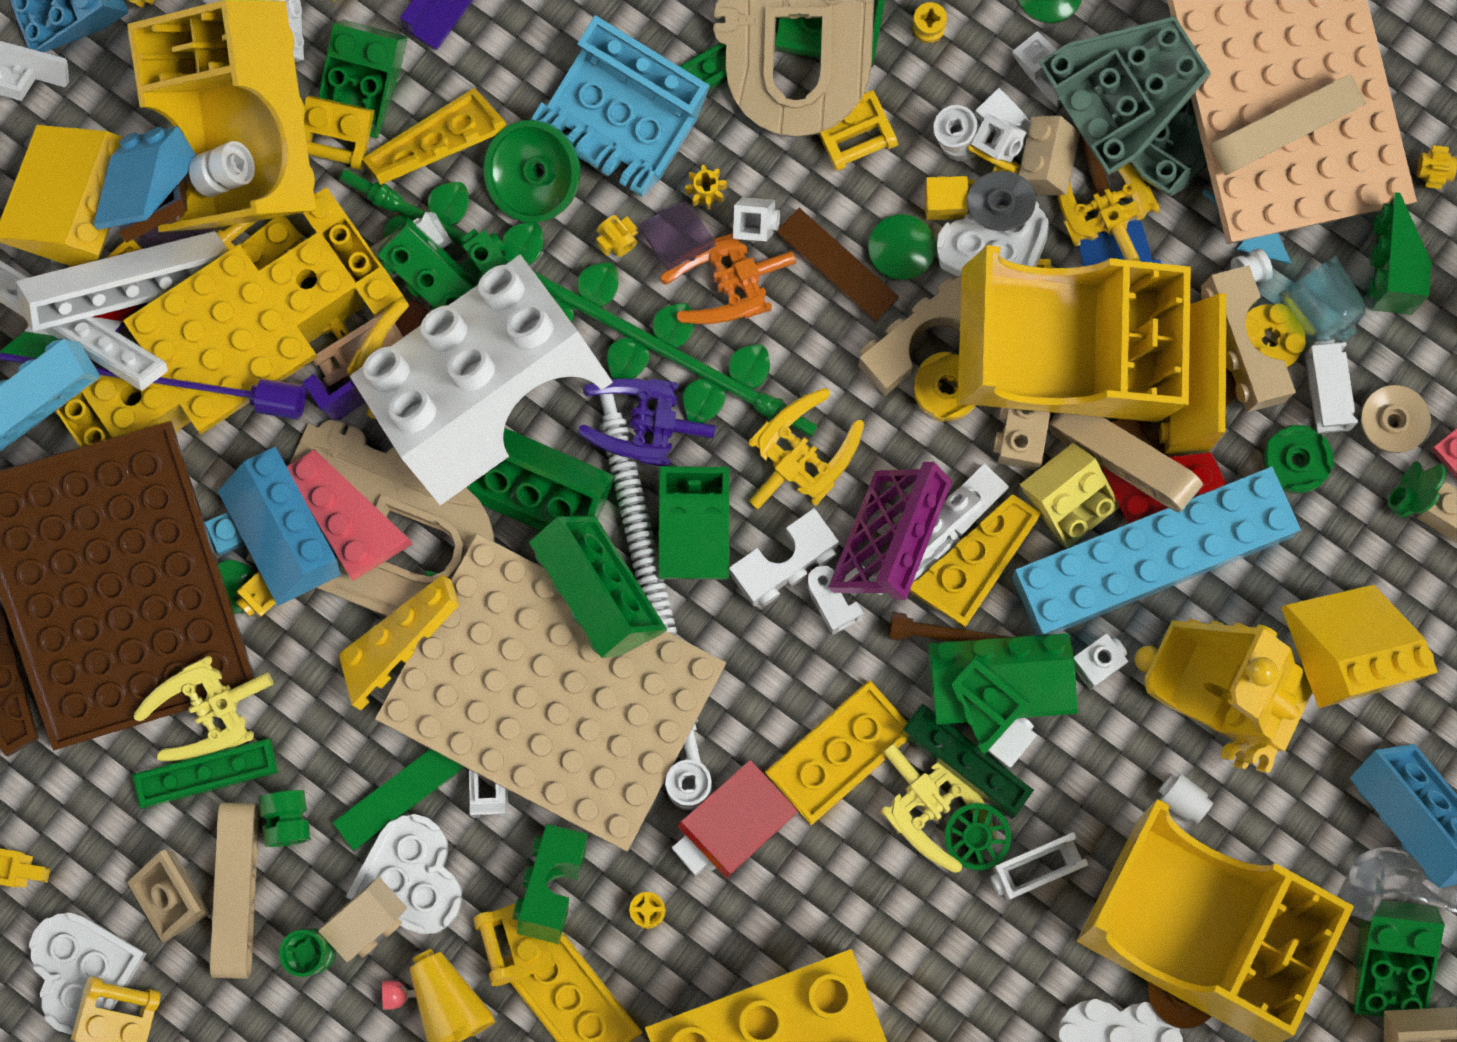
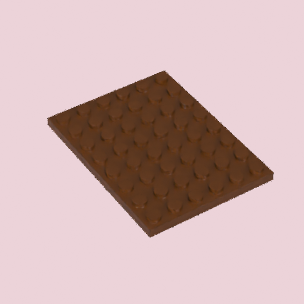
M171 420L0 471V597L53 751L188 710L191 706V699L181 691L157 707L146 719L142 721L134 719V713L155 688L170 677L183 671L184 667L205 658V656L212 657L210 665L212 668L220 671L222 679H219L223 686L229 685L233 689L255 678ZM203 684L196 685L195 691L198 697L201 696L202 700L205 699L207 692Z

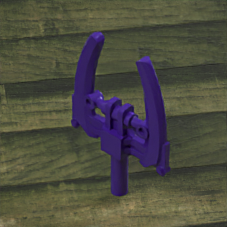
M617 378L611 379L613 383L602 391L594 383L586 384L583 388V394L586 396L603 394L637 395L639 405L631 411V417L635 418L630 421V428L634 429L635 432L632 442L601 433L587 425L579 427L578 434L616 455L640 460V463L669 466L670 460L666 458V455L672 449V443H668V438L672 437L673 432L711 439L714 437L715 425L676 419V412L671 411V406L675 407L677 401L673 394L678 387L676 382L656 379ZM649 398L657 400L656 409L653 411L648 410L646 406ZM645 431L650 432L653 436L652 444L645 443L643 437Z

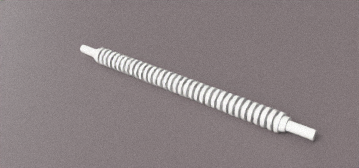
M613 394L599 395L604 412L602 424L600 425L601 432L618 439L631 441L630 436H627L629 435V430L626 427L627 421L622 419L621 413H617ZM606 451L607 457H609V466H612L610 468L611 474L615 475L613 483H617L614 485V488L618 492L616 496L617 500L620 501L618 502L619 509H623L620 511L621 517L624 518L622 520L623 526H628L624 530L625 534L629 535L626 537L627 543L631 544L628 546L629 551L634 552L631 554V560L636 561L633 563V568L637 570L635 576L636 578H641L637 582L640 587H643V592L666 626L667 632L675 635L677 633L676 627H671L675 625L674 618H669L673 616L672 610L668 609L671 607L670 601H664L669 598L668 593L662 592L666 590V584L661 583L664 579H659V566H656L659 564V557H655L658 555L657 548H653L656 546V543L652 539L654 537L653 531H649L652 529L651 522H647L650 520V517L646 513L648 511L647 505H643L646 501L645 497L642 496L644 492L643 488L640 487L642 485L641 480L637 479L640 477L639 471L636 470L637 463L633 462L635 459L622 457ZM695 724L683 749L686 759L696 760L701 763L694 731L697 730Z

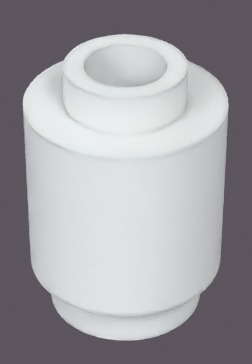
M1179 774L1177 778L1170 775L1158 790L1162 794L1160 800L1170 805L1169 809L1184 821L1188 822L1190 820L1195 825L1202 820L1213 805V802L1207 798L1208 794L1183 774Z

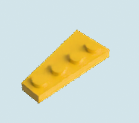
M474 87L363 157L362 160L366 168L382 185L496 136L507 125L505 120Z
M1012 494L972 532L959 541L945 556L932 565L926 573L913 582L909 592L965 629L1042 513Z
M442 574L339 653L352 706L362 710L369 703L367 696L377 686L382 689L391 679L388 673L401 660L406 663L415 653L414 650L417 642L423 636L429 638L459 606L452 580Z

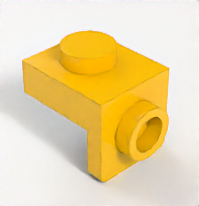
M259 571L235 593L239 598L235 603L248 617L255 614L258 618H261L276 603Z

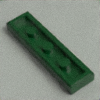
M923 703L919 705L900 731L903 736L1010 819L1016 817L1034 791V789L989 754L982 753L975 743L950 724L936 725L934 712Z

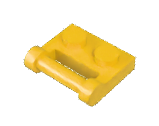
M874 90L863 94L861 100L849 116L833 128L818 133L836 172L845 169L846 164L885 147L889 150L898 146L895 133ZM878 127L881 135L840 152L837 144Z
M310 95L307 96L304 105L305 114L303 122L308 155L350 164L353 169L363 170L365 164L362 158L367 156L374 110ZM313 133L356 142L354 152L313 143Z
M285 216L272 218L270 222L243 242L241 246L259 271L279 258L281 251L287 253L286 248L291 247L293 249L305 240ZM257 221L228 226L225 230L219 229L216 233L228 250H231L235 247L232 241Z
M516 903L493 912L480 913L473 918L476 930L481 933L491 972L489 977L492 986H502L555 966L547 941L517 934L518 921L512 919ZM501 924L504 926L515 964L509 967L504 965L494 927Z
M90 976L85 984L71 1040L76 1042H147L154 1012L160 1003V991L147 989L146 992L103 983L101 978ZM98 997L140 1005L141 1007L139 1015L136 1016L95 1007Z

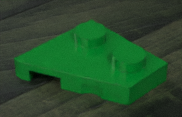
M976 655L955 677L951 684L957 699L964 708L965 717L979 742L980 751L984 754L1030 705L1029 699Z

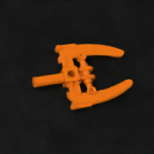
M733 233L713 239L711 243L701 246L678 259L662 273L660 281L662 284L667 285L683 273L710 261V264L716 268L713 280L715 283L720 282L717 285V289L720 293L724 292L728 295L729 303L724 306L704 310L679 311L677 313V321L689 324H715L743 317L747 319L771 311L772 304L765 301L766 290L764 287L759 288V277L796 264L793 252L790 251L755 263L753 257L746 258L745 254H748L746 245L739 242L740 239H733ZM729 256L732 263L731 268L726 269L722 265V257ZM735 288L743 289L746 298L740 299L734 293Z

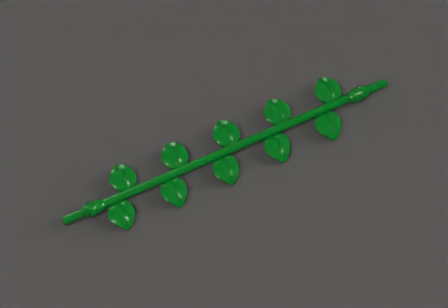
M347 169L340 176V181L367 195V199L373 202L374 206L404 215L396 216L385 224L382 233L383 239L393 234L408 217L414 221L417 218L422 219L425 211L404 201L399 193L385 183L380 185V183L375 182L373 184ZM462 182L442 184L436 187L429 195V212L436 213L451 241L462 247L458 240L465 233L452 226L458 224L465 217L469 206V193L467 187ZM522 223L507 230L503 237V244L506 247L503 250V256L508 263L520 254L528 265L533 264L539 258L544 245L543 232L539 224ZM478 247L474 254L478 255L475 256L477 260L481 261L486 258L487 253L484 248ZM469 257L460 266L479 283L483 275ZM599 263L585 268L578 278L579 295L533 271L571 323L574 319L573 308L628 337L615 341L608 350L607 360L612 379L635 378L640 375L649 362V350L647 348L704 378L693 381L684 391L683 402L688 421L705 423L714 418L724 406V390L752 404L757 412L766 416L769 421L788 406L783 403V399L753 390L764 383L770 370L769 353L763 345H750L734 352L729 362L730 377L677 349L686 344L694 329V324L677 321V313L679 311L691 310L690 306L686 303L670 305L657 312L653 321L655 336L601 308L613 300L618 290V273L612 263ZM802 416L790 425L810 437H813L818 428L817 424Z

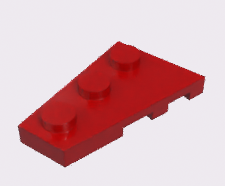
M1212 452L1169 457L1192 471L1202 481L1203 486L1193 498L1227 484ZM1101 466L1128 524L1169 508Z

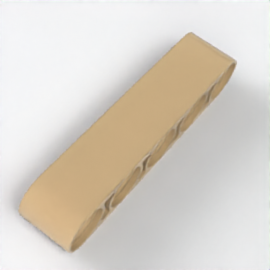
M1348 74L1210 144V147L1226 176L1366 105V102L1352 74Z
M1057 413L1048 424L1049 431L1067 445L1076 444L1096 458L1099 465L1176 512H1182L1203 486L1202 481L1192 471L1104 417Z
M222 802L219 805L210 973L212 978L249 979L251 975L259 831V807L257 803Z

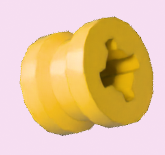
M926 2L916 9L913 17L912 31L919 41L934 43L940 40L945 32V25L947 23V13L944 8L937 3Z
M653 892L639 893L630 903V916L635 924L641 928H655L665 918V904L660 896Z

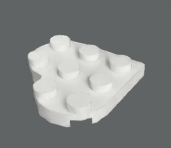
M1036 201L1035 210L1029 220L1020 227L1008 231H994L984 228L970 214H966L964 219L956 220L950 225L947 222L939 232L937 240V254L940 267L944 271L959 277L962 274V267L986 245L1001 246L999 255L1010 262L1036 267L1047 240L1048 218H1046L1045 213L1039 208V203ZM999 205V206H997L996 208H1001V209H1002V208H1006V206H1004V205Z
M416 814L401 816L394 821H390L379 834L346 897L352 899L379 876L407 907L399 917V920L402 922L400 926L420 934H438L443 929L449 927L458 916L461 908L462 887L456 877L444 867L448 855V840L441 828L429 818Z
M61 913L44 919L34 930L29 942V948L31 949V960L35 966L33 968L45 980L40 992L45 1020L54 1029L72 1034L87 979L93 976L101 978L103 983L127 987L147 953L90 919L74 913ZM98 997L95 1007L113 1010L118 1001Z
M1099 999L1079 1002L1069 1008L1059 1022L1060 1026L1057 1033L1059 1042H1183L1180 1029L1163 1022L1155 1014L1149 1002L1132 1004L1121 1011L1110 1003Z

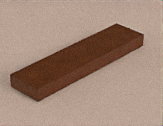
M800 207L776 231V235L874 323L898 301L899 296Z

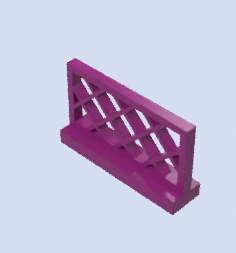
M934 461L923 462L920 469L875 471L828 588L833 593H888L894 600L907 599L952 484V480ZM884 482L894 483L893 486L879 495ZM914 483L912 491L906 494L904 489ZM900 494L902 499L887 510L885 504ZM878 509H881L882 514L868 524L869 517ZM903 511L900 521L895 524L893 518ZM888 523L890 528L875 539L873 533ZM869 538L871 543L856 554L858 545ZM891 541L888 551L883 554L881 548ZM876 552L879 558L863 568L861 563ZM854 568H857L859 573L847 582H844L846 575ZM879 571L876 582H870L869 578Z

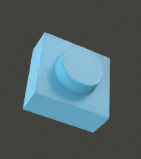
M228 512L205 522L219 555L245 545Z

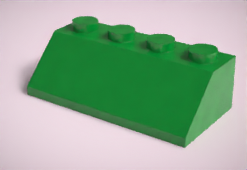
M504 427L503 442L509 457L466 487L480 500L483 506L542 531L556 517L596 516L598 519L606 503L615 475Z
M596 516L556 517L529 541L535 551L536 560L553 580L554 589L565 599L571 609L572 618L577 624L581 625L589 638L590 647L601 658L621 656L667 631L666 626Z
M1069 633L928 644V674L936 725L968 722L964 714V708L957 699L951 684L975 655L1030 700V705L1018 718L1078 714L1075 663Z

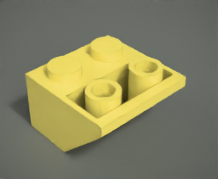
M1074 443L1070 444L1020 484L1031 506L1042 513L1040 518L1067 549L1120 507L1096 458Z

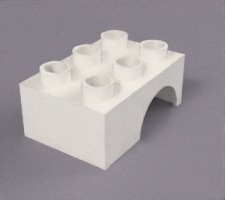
M521 254L506 265H499L488 270L482 276L477 286L450 305L432 310L426 315L419 327L391 347H383L373 352L366 359L363 367L350 375L353 383L402 460L439 505L445 503L509 457L503 442L505 423L515 405L532 389L547 381L561 377L587 379L596 384L601 391L613 383L577 329Z

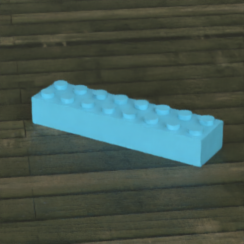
M1269 467L1192 498L1180 513L1167 508L1015 569L1011 578L1036 635L1056 634L1289 540L1301 528L1273 467Z

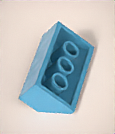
M276 446L244 461L218 490V494L277 606L341 576L337 560Z
M1416 744L1374 750L1350 777L1358 788V793L1373 806L1379 814L1381 822L1394 832L1402 842L1403 849L1415 858L1430 882L1438 888L1456 885L1457 794Z

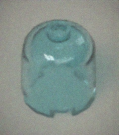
M1336 256L1278 294L1305 332L1313 340L1319 342H1328L1336 338L1340 343L1344 342L1358 332L1355 325L1363 319L1365 314L1364 300Z

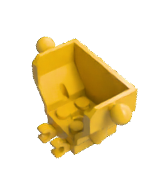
M1188 619L1187 622L1172 620L1159 649L1146 645L1139 648L1134 657L1136 667L1140 671L1147 673L1144 681L1146 691L1150 696L1166 707L1199 721L1234 741L1223 747L1220 757L1224 760L1232 761L1236 754L1237 757L1233 766L1239 769H1246L1249 763L1256 764L1259 758L1256 770L1264 773L1271 771L1277 751L1285 752L1312 694L1309 681L1304 673L1305 671L1299 663L1295 662L1291 648L1276 638V631L1260 624L1255 628L1237 622L1233 623V625H1224L1213 620L1210 624L1202 623L1195 619Z

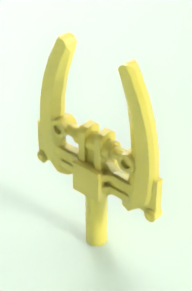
M205 656V658L184 667L183 671L170 677L155 688L134 713V719L137 721L146 719L157 707L183 691L191 699V706L188 708L189 712H196L198 715L194 719L196 724L202 723L203 726L207 727L209 731L208 738L180 747L161 749L157 755V760L184 761L234 748L247 741H251L254 737V733L252 731L247 732L245 728L246 718L243 715L239 717L236 712L238 701L272 686L273 680L270 674L267 672L231 689L229 685H221L219 679H222L220 671L211 667L212 657ZM201 683L207 692V696L203 700L201 696L198 697L195 691L196 685ZM212 717L221 718L226 728L221 731L219 727L213 724L214 719Z
M893 743L883 753L909 785L905 788L907 793L902 798L900 794L893 798L892 806L890 808L887 806L883 807L881 814L885 816L898 834L901 833L926 858L953 873L961 871L962 864L938 847L921 829L928 820L938 821L942 817L941 811L944 814L951 810L949 805L952 799L961 796L966 805L973 803L985 804L982 797L938 762L931 767L934 770L929 775L924 773L920 776ZM947 781L952 787H950L946 795L943 794L941 796L939 794V786ZM916 806H923L925 809L923 814L913 819L909 812ZM980 809L979 822L985 823L988 814L987 810ZM993 831V839H996L995 831Z

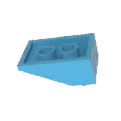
M178 126L166 129L156 127L147 133L139 135L137 132H133L120 140L119 144L121 146L111 156L94 221V226L97 230L148 220L189 172V164L196 154Z

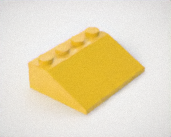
M36 125L0 219V243L71 267L100 260L111 227L97 230L94 226V221L110 158L121 146L119 142L123 137L101 130Z
M1219 293L1190 304L1189 405L1166 417L1165 423L1161 422L1159 442L1165 443V454L1189 455L1210 452L1225 433L1226 294Z
M1375 585L1291 603L1281 607L1318 708L1404 686L1438 673L1433 653L1429 649L1426 639Z

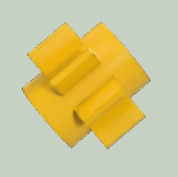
M1432 145V149L1428 153L1422 152L1420 154L1417 164V177L1423 178V181H1426L1425 187L1442 189V185H1445L1446 181L1453 182L1457 170V157L1451 156V153H1448L1449 147Z
M702 165L701 171L697 174L689 172V180L693 184L685 186V193L694 194L692 199L693 206L701 203L705 204L707 209L710 210L711 204L716 200L721 203L724 201V196L719 190L727 188V181L718 180L720 176L719 168L711 171L706 170L705 165ZM708 183L710 191H704L702 184Z
M612 215L597 228V232L600 235L596 239L597 245L606 256L614 252L617 257H622L637 244V240L634 237L638 233L636 231L637 227L628 216L620 220L617 215Z

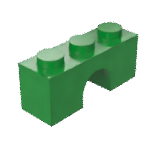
M546 824L543 836H536L532 850V856L536 857L534 867L527 866L522 887L527 888L524 900L517 899L512 917L513 920L518 921L517 934L555 944L560 943L569 910V897L553 893L547 885L552 880L560 877L578 881L587 850L588 834Z

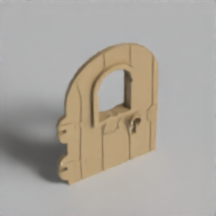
M718 0L714 8V18H725V23H714L713 33H715L716 39L721 44L726 45L727 82L735 102L743 113L761 128L778 135L792 137L816 135L833 128L849 116L861 100L869 83L872 65L874 0ZM776 18H822L821 71L818 84L805 99H786V96L775 86L773 77Z
M327 420L320 427L308 423L290 464L315 449L384 516L387 517L389 511L431 526L446 533L453 539L455 544L452 560L446 566V570L434 576L418 575L388 562H383L353 581L339 558L335 557L341 576L316 587L317 589L382 615L389 616L442 574L452 580L477 533L494 542L490 518L480 500L467 488H464L445 503L439 505L402 460L395 447L391 448L386 454L366 446L367 440L364 433L360 431V428L350 425L346 434L343 435L345 422L340 420ZM320 528V530H321L322 534L324 535V537H325V539H326L328 545L331 546V544L329 543V541H328V539L326 538L325 534L323 533L322 529ZM249 553L246 560L255 563Z

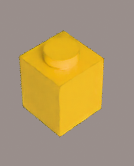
M967 176L926 178L924 187L926 220L965 218V215L968 214L967 196L971 188L968 187Z

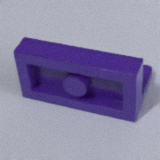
M412 0L400 17L403 29L432 49L437 50L473 0Z
M314 374L303 381V384L320 409L334 421L343 419L365 403L364 398L353 381L348 382L334 393Z

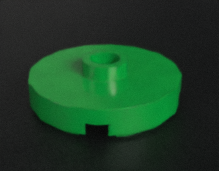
M1290 425L1279 430L1267 442L1263 453V468L1273 467L1283 491L1291 494H1306L1318 489L1329 477L1334 465L1333 450L1328 440L1321 433L1319 434L1312 430L1313 428L1306 425ZM1292 456H1299L1302 459V465H1294Z

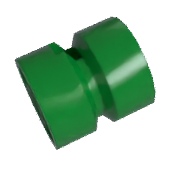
M304 790L281 791L258 797L261 817L267 819V824L262 827L265 847L290 846L311 840L309 821L302 816L307 811Z
M300 929L291 932L283 939L279 947V959L281 965L288 973L298 977H307L323 973L332 966L336 958V950L318 932L320 929Z

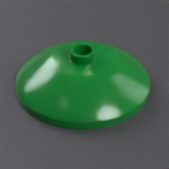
M523 120L502 129L490 143L484 160V179L492 200L505 214L519 221L536 223L558 216L571 204L579 187L580 163L573 144L561 130L544 121ZM539 164L543 165L545 169L543 176L537 171Z

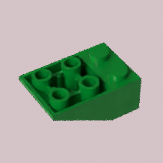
M348 20L334 22L318 97L374 110L370 137L379 138L401 71L408 36Z
M1395 192L1387 203H1383L1380 213H1376L1374 216L1372 232L1377 234V244L1371 250L1370 266H1374L1375 270L1374 279L1371 278L1368 284L1367 297L1372 299L1371 310L1413 315L1429 297L1432 262L1401 193Z
M660 466L659 579L729 580V467Z
M1365 898L1358 937L1353 1004L1354 1014L1384 1017V1011L1429 1008L1445 927L1437 906Z

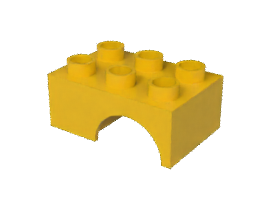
M221 0L127 24L140 108L154 110L163 115L173 126H178L196 155L225 143L237 141L250 151L255 163V175L251 182L213 197H207L198 192L192 184L189 175L186 191L188 211L178 221L172 224L165 222L158 226V232L221 228L316 210L313 191L315 178L309 164L303 122L305 110L299 95L293 54L294 35L289 27L286 1Z
M986 245L962 267L958 404L1159 422L1189 405L1191 267L1109 258L1104 262L1083 267L1041 268L1010 262L999 255L1001 246Z
M1157 799L1137 819L1076 942L1257 1042H1283L1291 1038L1296 1033L1354 906L1276 863L1272 865L1251 864L1211 849L1181 829L1169 814L1170 805Z
M852 949L645 1027L650 1042H887Z

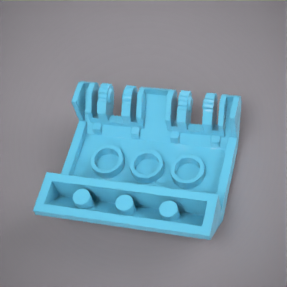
M595 15L577 43L582 50L549 104L546 106L541 102L531 120L547 122L562 132L566 128L572 130L567 137L573 144L578 158L596 169H600L603 166L602 173L610 176L622 162L627 164L629 167L623 171L619 181L620 184L627 187L632 182L630 190L644 197L661 179L697 121L710 85Z

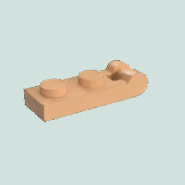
M382 313L377 318H373L316 354L318 357L312 362L315 367L319 366L325 375L323 380L328 388L349 376L347 368L350 367L357 349L361 348L369 332L385 313ZM395 323L382 342L383 347H391L403 338ZM334 356L340 365L339 369H336L331 360Z

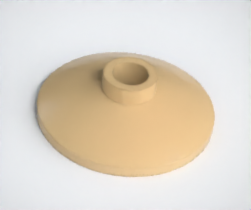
M1389 385L1376 390L1368 397L1361 411V425L1366 437L1376 447L1386 452L1403 453L1416 448L1424 441L1430 430L1431 415L1426 402L1417 392L1408 387ZM1388 417L1396 418L1398 427H1391L1387 422Z

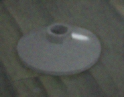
M1008 171L991 172L980 177L971 186L967 196V207L971 217L982 227L994 231H1008L1020 227L1032 216L1036 205V196L1032 185L1024 177ZM999 205H1004V206H1006V208H1002V209H1001V208H996V207L999 206Z

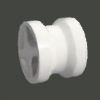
M1254 249L1246 257L1237 256L1231 260V270L1249 265L1255 282H1266L1273 276L1271 261L1262 249Z

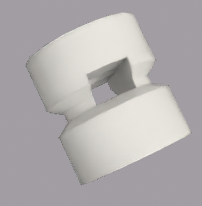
M952 105L942 109L934 121V134L944 154L956 161H967L976 156V154L968 150V146L972 145L971 143L980 128L974 113L961 105Z
M232 141L194 156L189 164V175L192 184L198 192L204 196L213 197L251 182L255 175V163L250 151L242 143Z
M686 759L679 761L670 768L666 775L665 785L669 799L675 806L681 809L694 810L711 795L712 780L710 773L703 764L696 760Z

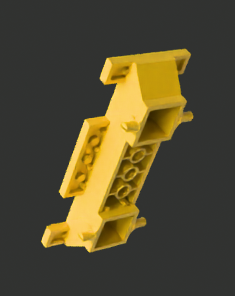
M325 187L314 194L316 210L303 213L316 233L293 249L291 247L286 248L287 253L281 251L279 258L259 271L242 246L238 244L123 320V322L140 347L166 362L168 371L161 377L251 391L254 384L257 385L261 378L283 381L316 359L318 356L309 343L319 336L333 332L337 339L340 340L343 338L342 334L348 335L350 332L344 324L352 314L364 307L363 302L366 303L375 318L389 310L401 298H404V296L332 193ZM306 278H317V282L312 288H301V284ZM100 375L101 377L57 409L56 412L79 447L169 420L172 421L175 433L192 422L197 431L202 435L250 402L247 397L155 383L150 384L141 391L122 378ZM140 392V401L133 406H128V397L132 393Z

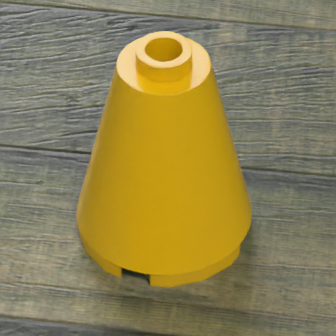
M429 949L413 958L415 964L409 970L427 1042H461L470 1036L473 1037L496 1023L493 1013L442 952L434 954L433 950Z

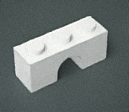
M815 508L786 528L785 535L793 544L795 550L793 556L788 561L772 563L757 548L729 567L730 576L753 607L759 603L763 606L768 605L780 595L778 590L787 583H790L791 586L798 584L808 576L806 570L816 563L819 566H823L837 555L834 550L838 548L839 541Z

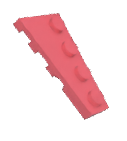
M315 449L287 466L307 506L353 581L413 544L404 533Z

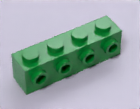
M409 217L380 246L377 254L381 258L379 262L389 273L393 275L397 273L406 281V288L415 297L420 298L422 296L431 304V311L440 306L450 305L479 284Z

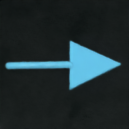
M1204 189L1202 194L1217 206L1215 195L1209 190ZM1278 233L1244 240L1236 249V251L1248 254L1254 249H1262L1269 259L1292 264Z

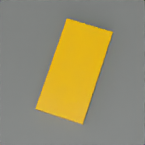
M869 680L766 770L765 774L812 826L888 759L883 753L885 749L893 743L899 749L908 741L900 733L907 721Z
M563 932L559 944L548 942L555 966L510 982L557 1042H632L643 1033ZM512 954L503 960L505 967L515 965Z

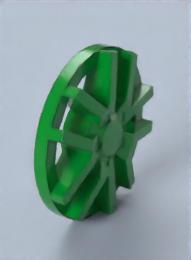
M983 803L968 804L959 808L950 817L945 829V844L949 854L958 860L963 867L971 870L989 869L1000 863L1007 855L1012 841L1011 827L1004 815L994 806ZM974 809L972 822L961 815L968 810ZM980 809L988 811L985 823L978 821ZM993 814L998 817L1002 825L990 827ZM957 818L967 825L964 832L953 827ZM1005 830V839H993V831ZM951 832L963 837L954 846H952ZM966 844L969 851L961 858L956 853V850ZM992 844H1004L999 856ZM986 848L993 858L989 863H985L982 850ZM975 852L979 864L966 862V860Z

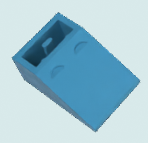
M10 0L27 47L43 53L104 30L129 13L124 0Z

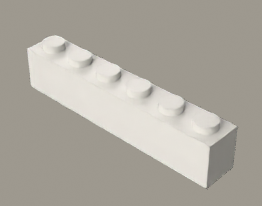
M213 231L17 280L16 288L19 310L32 331L35 332L147 303L163 295L229 250L217 233Z

